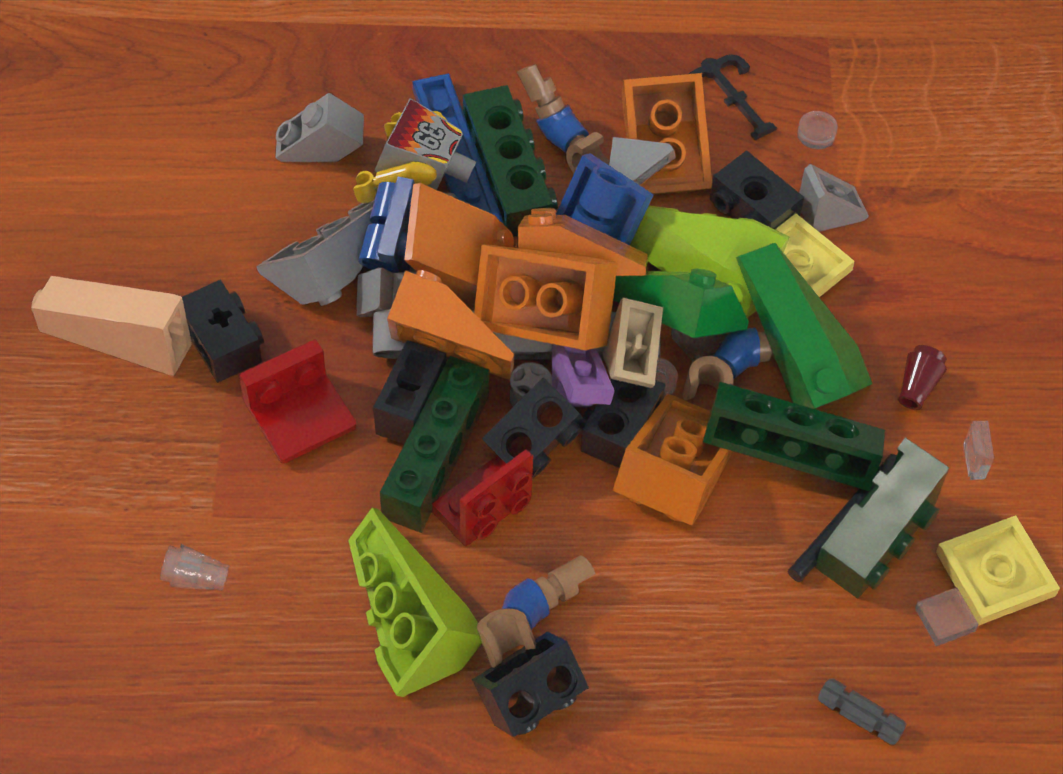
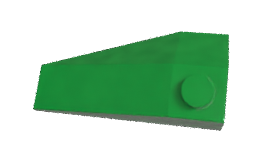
M776 243L736 257L793 403L815 409L873 384L858 345Z
M695 268L691 272L646 271L644 276H616L613 301L620 303L622 298H627L663 307L661 323L692 338L747 330L749 324L733 287L717 280V275L712 271Z

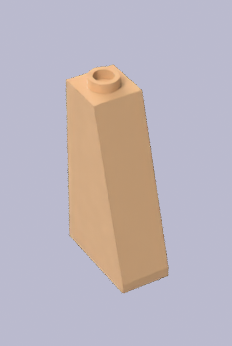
M51 276L43 290L40 289L36 292L32 301L31 309L40 332L171 376L175 375L192 345L183 300L181 296L175 294Z

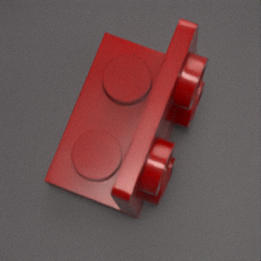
M316 339L239 374L244 403L282 464L296 459L357 428L356 420L326 375L324 351Z
M526 449L507 464L498 455L432 503V513L465 547L477 538L479 540L487 538L496 529L498 522L510 513L512 515L518 514L529 504L532 497L533 455Z

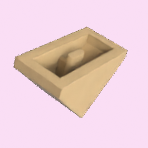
M627 298L620 300L609 333L608 345L605 346L602 354L611 379L649 388L655 386L663 307Z

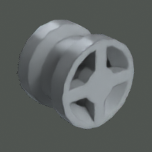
M524 363L513 371L510 378V403L513 407L527 394L525 389L530 391L543 377L552 385V376L548 369L541 364Z

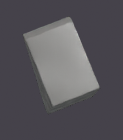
M613 137L609 166L638 185H641L675 159L676 156L674 149L669 143Z
M812 164L804 169L799 192L804 196L801 213L805 221L818 232L862 222L869 217L855 186Z

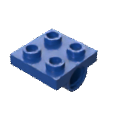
M589 153L582 155L556 215H567L630 245L654 194Z
M398 176L396 183H379L369 218L373 224L367 226L358 259L362 266L371 270L384 268L392 273L410 271L411 266L404 259L413 184H415L414 179Z

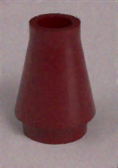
M918 345L913 352L908 353L902 389L898 398L900 404L913 410L922 409L925 400L947 371L945 365L947 359L941 351L931 346Z

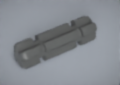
M834 678L826 681L818 697L821 703L832 710L838 707L841 709L839 714L871 733L873 730L878 731L877 737L887 743L894 745L898 742L906 728V722L893 713L887 716L883 713L884 708L854 690L850 693L845 691L847 686Z

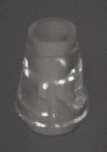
M181 544L180 548L169 545L163 562L160 580L170 582V587L223 591L230 565L223 564L184 544Z

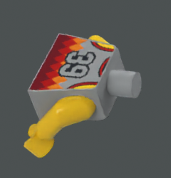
M410 98L403 112L395 113L391 117V122H387L384 125L387 142L374 170L377 172L376 176L374 177L369 171L360 172L356 177L357 185L354 186L353 190L358 202L369 203L375 200L379 183H396L398 176L414 179L415 184L422 183L436 190L445 173L467 183L477 161L456 152L463 136L461 129L448 122L440 112L431 111Z

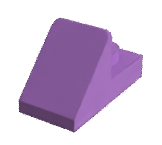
M552 344V386L573 407L589 408L594 404L611 405L615 390L597 349L580 350Z

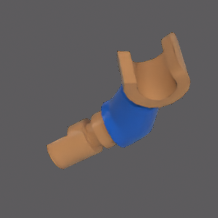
M536 64L517 71L531 102L536 101L538 104L535 110L539 116L536 122L547 140L566 153V159L573 174L582 155L591 153L609 165L610 160L603 155L599 147L600 144L604 143V136L597 132L589 135L588 131L573 113L570 105H564L561 96L555 97L554 91L557 88L552 78L547 77L543 79Z
M756 328L731 332L727 334L713 356L700 357L692 362L683 386V399L686 401L694 398L700 384L711 385L718 389L719 382L733 385V380L747 368L756 367L759 362L769 361L771 356L776 361L765 332H757Z
M581 555L549 572L548 579L540 577L534 581L529 578L522 581L506 594L502 609L489 613L480 620L477 625V631L492 668L502 663V655L517 646L524 645L526 650L536 648L532 629L540 620L550 614V609L558 605V599L565 602L579 593L577 584L596 574L587 558Z

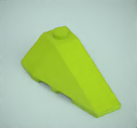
M649 205L630 246L647 253L648 262L661 271L691 272L692 269L699 268L714 272L717 275V280L733 287L748 318L756 312V308L736 257L772 243H776L784 252L790 237L754 219L718 217L717 214H695L680 212L678 209Z
M371 508L348 541L359 586L366 587L371 609L366 612L368 625L376 627L380 646L375 649L378 665L396 696L404 697L462 670L481 646L482 642L477 631L478 622L468 606L379 509Z

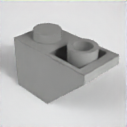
M328 93L315 103H310L303 111L290 120L284 121L278 127L276 132L275 158L281 162H338L363 145L364 114L331 93Z

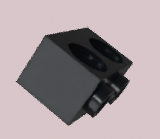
M409 340L406 341L373 407L376 435L405 444L447 363L445 352Z
M543 377L482 440L507 464L515 458L512 457L510 452L512 442L518 437L530 438L532 443L530 453L533 455L532 477L534 478L550 463L551 459L548 455L559 444L565 447L578 436L582 430L579 424L583 417ZM551 406L561 408L563 416L558 425L545 427L541 424V414L546 408Z
M610 379L615 390L611 405L597 404L593 411L587 409L583 415V420L579 424L582 428L580 432L582 434L581 452L620 468L627 446L664 399L666 384L655 380V386L649 388ZM628 398V399H632V400H634V401H633V402H626V401H623L622 399ZM611 430L617 432V434L610 435L603 431Z
M548 631L535 639V649L526 650L524 646L503 659L502 663L498 666L491 667L472 679L494 726L512 737L532 731L538 726L539 720L554 710H561L570 706L576 701L577 695L589 688L568 642ZM556 667L554 678L547 683L549 672ZM518 692L517 702L509 708L508 704L511 696Z

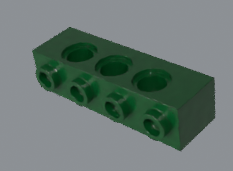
M508 85L463 94V113L504 225L511 231L513 237L518 236L519 224L524 216L531 215L532 209L553 208L556 211L558 210L555 191L552 187L547 188L545 184L546 171L541 157L535 158L533 152L535 144L530 128L524 129L521 103L519 99L513 100Z
M453 356L449 357L380 491L381 512L389 521L422 533L432 513V503L439 499L489 398V369Z
M719 382L703 442L870 491L873 484L872 480L876 476L883 457L885 430Z

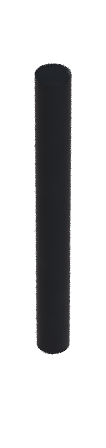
M890 454L879 466L876 475L880 470L886 474L894 465L897 455ZM859 489L788 569V574L792 579L802 582L816 566L823 544L855 503L859 505L871 490Z

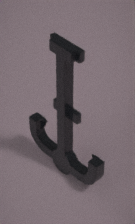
M730 54L719 59L707 58L702 61L701 67L689 73H702V78H713L728 96V98L724 99V103L728 107L735 104L754 126V132L751 133L754 141L777 130L773 123L768 122L765 124L744 100L747 98L745 92H738L720 72V69L729 65L736 66L739 75L749 72L750 66L742 57Z

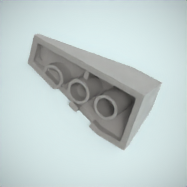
M374 201L361 203L347 212L349 216L316 229L317 236L311 237L300 244L295 241L256 266L259 274L300 304L319 301L320 305L323 306L337 300L342 296L341 289L352 282L363 267L358 262L367 226L373 224L369 218Z

